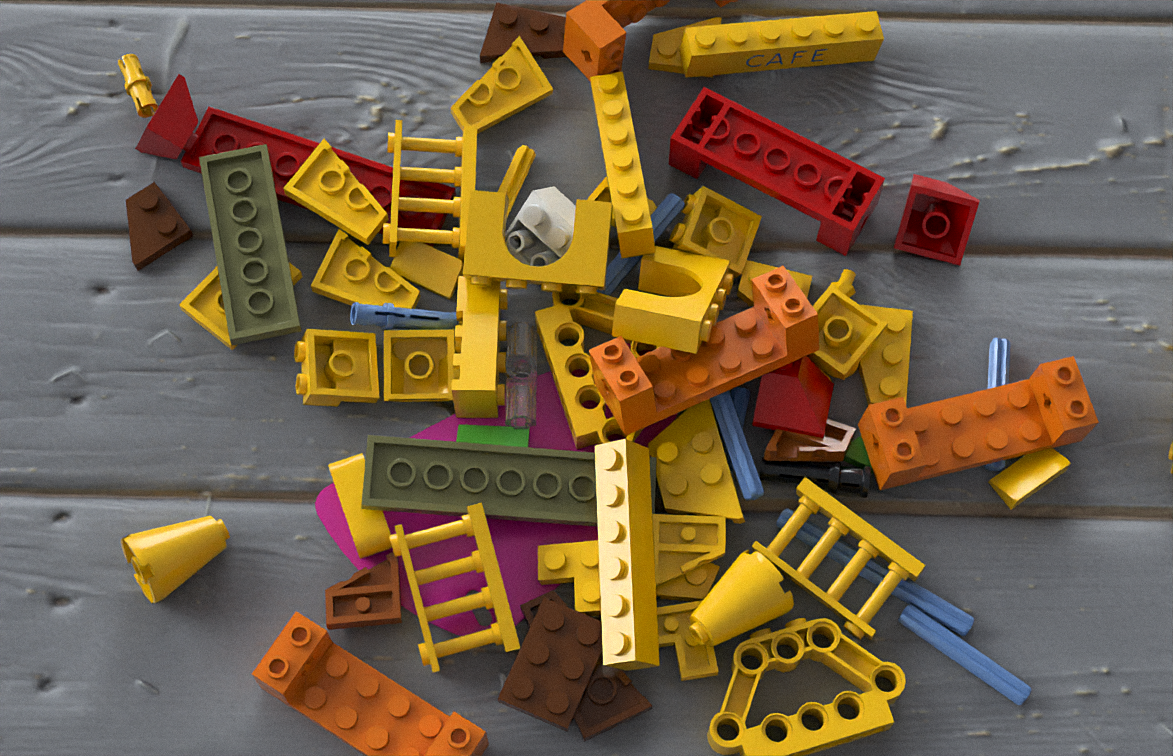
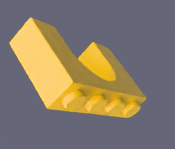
M471 190L463 275L465 278L471 279L472 285L492 286V281L506 282L507 288L527 289V284L541 285V291L557 293L562 292V287L576 288V294L596 296L597 290L605 291L613 210L612 202L577 199L573 239L567 252L552 264L530 266L515 259L508 251L505 232L509 201L507 194Z
M655 246L656 253L643 255L641 259L638 290L671 297L624 289L615 303L612 336H622L623 339L697 354L702 341L708 342L712 325L715 326L717 323L719 310L724 308L726 295L731 293L734 274H729L730 260Z

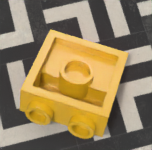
M703 186L693 195L688 194L683 201L685 203L684 208L681 210L685 214L683 222H678L675 225L669 238L674 243L672 249L730 260L729 274H734V278H737L742 274L762 216Z
M307 329L301 340L296 341L294 359L295 362H301L302 374H297L295 388L297 395H303V405L338 407L341 401L376 403L380 397L375 333Z

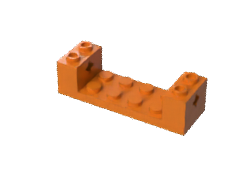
M586 0L566 12L563 53L589 81L590 77L621 72L626 40V31L623 28L632 22H639L648 12L656 7L665 6L670 0ZM738 0L714 1L721 8L731 1L736 2Z
M784 265L752 279L754 307L719 321L715 326L712 325L708 342L702 341L697 354L660 347L635 358L622 336L589 350L595 385L625 436L819 350L818 313Z
M1074 356L1042 363L1029 379L910 408L906 407L903 397L871 404L866 408L858 423V427L879 491L1080 442L1099 421Z
M297 611L252 672V676L263 690L365 756H482L489 745L486 731L454 711L451 716L446 715L333 643L327 630Z

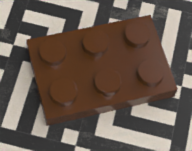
M544 597L500 692L498 702L568 732L603 652L602 621Z

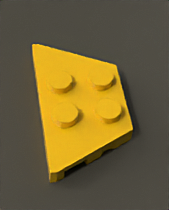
M710 399L688 408L649 442L651 457H657L656 477L667 513L723 516L726 519H731L733 523L741 524L745 522L713 408Z

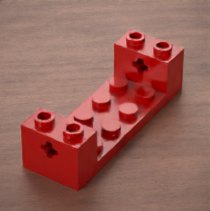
M703 87L670 138L668 165L698 179L706 165L709 164L821 222L816 241L847 256L877 206L885 181L884 177L706 87Z

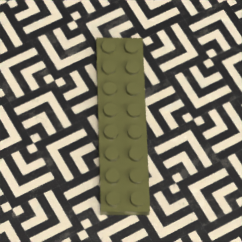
M368 435L361 509L462 517L468 514L467 506L482 502L485 516L488 519L598 527L594 452ZM650 457L652 514H655L657 457Z

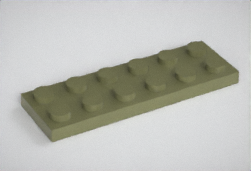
M267 144L199 157L231 344L237 345L301 332L302 329Z

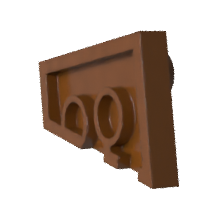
M496 2L479 56L480 63L492 62V59L502 57L519 36L532 56H541L543 59L567 57L563 53L566 17Z

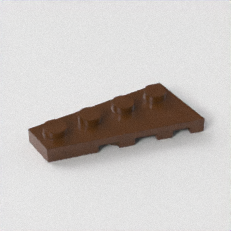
M554 590L520 605L529 628L544 597L568 607ZM602 652L574 716V721L585 742L651 710L652 705L634 687L632 681L622 669L603 665Z

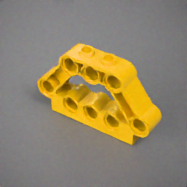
M562 287V292H552V307L535 311V324L576 449L594 444L608 443L610 441L607 438L612 434H620L625 439L634 442L644 428L625 436L614 416L606 419V402L594 384L590 356L584 353V331L579 325L612 334L615 303L618 298L597 292L596 296L576 294V288ZM566 299L577 301L572 306L564 305L562 302ZM565 339H574L577 342L573 346L561 344ZM624 339L627 343L631 344V352L635 358L640 356L638 353L642 350L653 351L661 347ZM576 369H582L588 374L578 378L571 375V372ZM586 400H593L599 405L594 409H586L581 404Z
M798 618L784 625L785 629L771 632L770 628L762 629L750 634V639L740 643L735 649L731 662L733 675L721 710L711 720L707 737L711 748L722 755L740 753V756H806L889 730L894 723L889 706L895 703L904 690L906 684L905 674L895 663L881 661L843 635L839 626L826 618L808 622L806 618ZM816 634L825 635L829 639L831 646L827 648L816 646L812 641V636ZM780 645H789L794 649L796 656L791 659L782 658L776 648ZM747 655L755 656L760 662V667L755 670L747 669L741 663V658ZM810 658L813 661L823 663L865 692L858 694L853 691H843L830 704L822 705L817 702H807L794 715L787 717L781 713H771L758 726L747 729L745 725L758 681L764 676L765 672L773 669L783 673L791 672L797 668L800 661ZM878 677L887 678L891 681L893 690L891 692L881 691L877 687L875 679ZM841 704L850 705L856 712V718L851 720L844 719L838 713L837 707ZM805 715L815 716L819 720L821 728L816 731L808 730L802 724L801 718ZM722 725H730L735 728L737 737L731 741L723 740L718 735L717 729ZM770 726L780 727L785 733V739L781 742L771 741L767 737L765 729Z

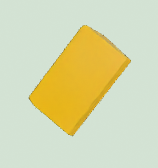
M400 241L396 257H394L390 266L393 271L405 280L448 300L451 299L458 287V276H464V262L427 244Z
M1051 448L1023 456L990 479L988 483L1012 510L1066 472L1071 463L1066 457Z

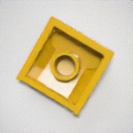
M831 284L813 305V308L818 313L819 350L807 355V357L829 375L845 380L855 373L859 362L887 328L888 323L877 318L836 289L835 285Z
M454 329L384 330V401H453L451 386L452 379H454L453 355L456 354Z

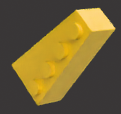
M458 276L456 316L459 325L455 326V351L458 354L453 355L454 379H452L451 386L456 418H498L499 406H505V384H499V373H506V352H500V341H507V320H501V310H508V289H501V281H492V286L472 285L471 279L465 278V276Z

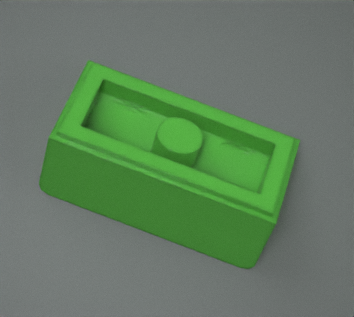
M459 424L456 442L529 447L530 427Z

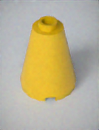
M206 516L129 534L121 539V546L128 564L132 562L136 572L134 577L147 599L155 604L162 601L226 549L225 540L229 539L230 536L221 519L215 520L212 516Z
M745 550L689 617L691 624L688 627L689 632L698 644L714 647L787 614L794 606L793 595L790 590L784 593L779 584L784 578L766 557L757 551L749 555V550Z

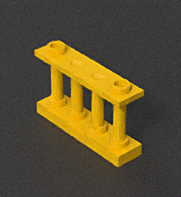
M396 120L395 133L388 132L387 153H394L391 222L383 224V244H389V257H396L397 241L452 244V248H458V259L464 261L471 190H475L477 125L464 124L462 137H456V140L402 137V120ZM401 150L453 153L455 157H461V167L455 166V170L401 167ZM400 180L454 183V187H460V197H454L453 200L399 197ZM398 211L453 214V217L459 218V228L453 227L452 231L398 228Z
M804 477L796 488V494L800 497L798 501L799 507L767 548L758 541H755L752 545L753 552L761 553L780 573L846 622L843 628L859 640L864 636L872 640L876 630L868 625L900 581H906L907 578H910L915 582L924 571L926 565L808 478ZM819 511L830 519L827 523L830 527L798 569L795 570L780 559L779 556L810 515H816ZM849 533L860 541L857 545L859 550L825 593L808 579L841 535L845 537ZM879 555L890 563L887 567L889 572L855 615L838 601L871 558L875 559Z
M482 502L467 506L468 514L463 515L462 520L405 535L403 526L400 524L394 526L396 534L389 535L394 556L402 555L422 629L425 642L418 644L423 666L431 664L433 672L440 671L437 658L495 643L496 646L503 644L505 652L520 649ZM464 534L467 537H475L478 550L471 552L472 556L414 571L409 549ZM474 570L477 573L484 572L487 587L481 588V592L428 607L423 606L419 585ZM484 606L486 610L494 609L497 623L490 624L491 628L433 644L428 622Z

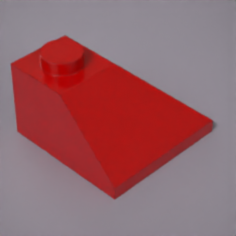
M178 74L148 123L135 148L136 150L176 160L182 150L189 153L198 138V135L193 133L198 124V118L184 76Z
M913 174L894 248L960 266L980 200L947 182Z
M807 356L762 375L752 426L771 430L779 429L823 438L834 383Z

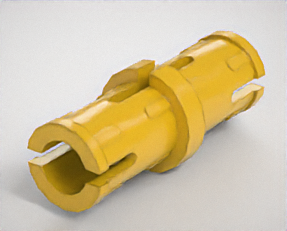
M126 54L122 56L123 61L121 59L118 60V66L125 78V90L133 98L138 115L143 118L151 117L158 109V105L151 93L152 84L149 77H145L138 56Z

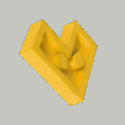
M598 540L538 546L539 583L541 585L574 582L575 610L588 616L601 615Z
M703 600L657 607L659 648L674 645L681 681L716 676L719 672L714 647L698 644L688 629L691 626L689 617Z

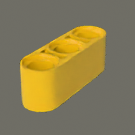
M363 453L328 464L359 558L362 559L391 549L392 545L389 537L391 534L383 511L361 509L365 471Z

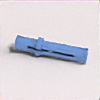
M354 302L350 312L352 325L379 326L382 330H392V328L455 330V326L458 324L456 312L394 307L393 303H384L383 306Z

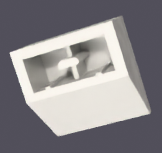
M554 186L533 190L505 233L506 245L510 254L521 263L530 266H546L559 260L567 252L573 239L576 206Z

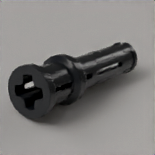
M762 457L760 480L798 485L806 477L818 487L827 488V492H831V494H837L838 491L857 493L861 495V498H867L871 466H865L863 469L841 466L840 462L831 463L830 466L790 461H767Z

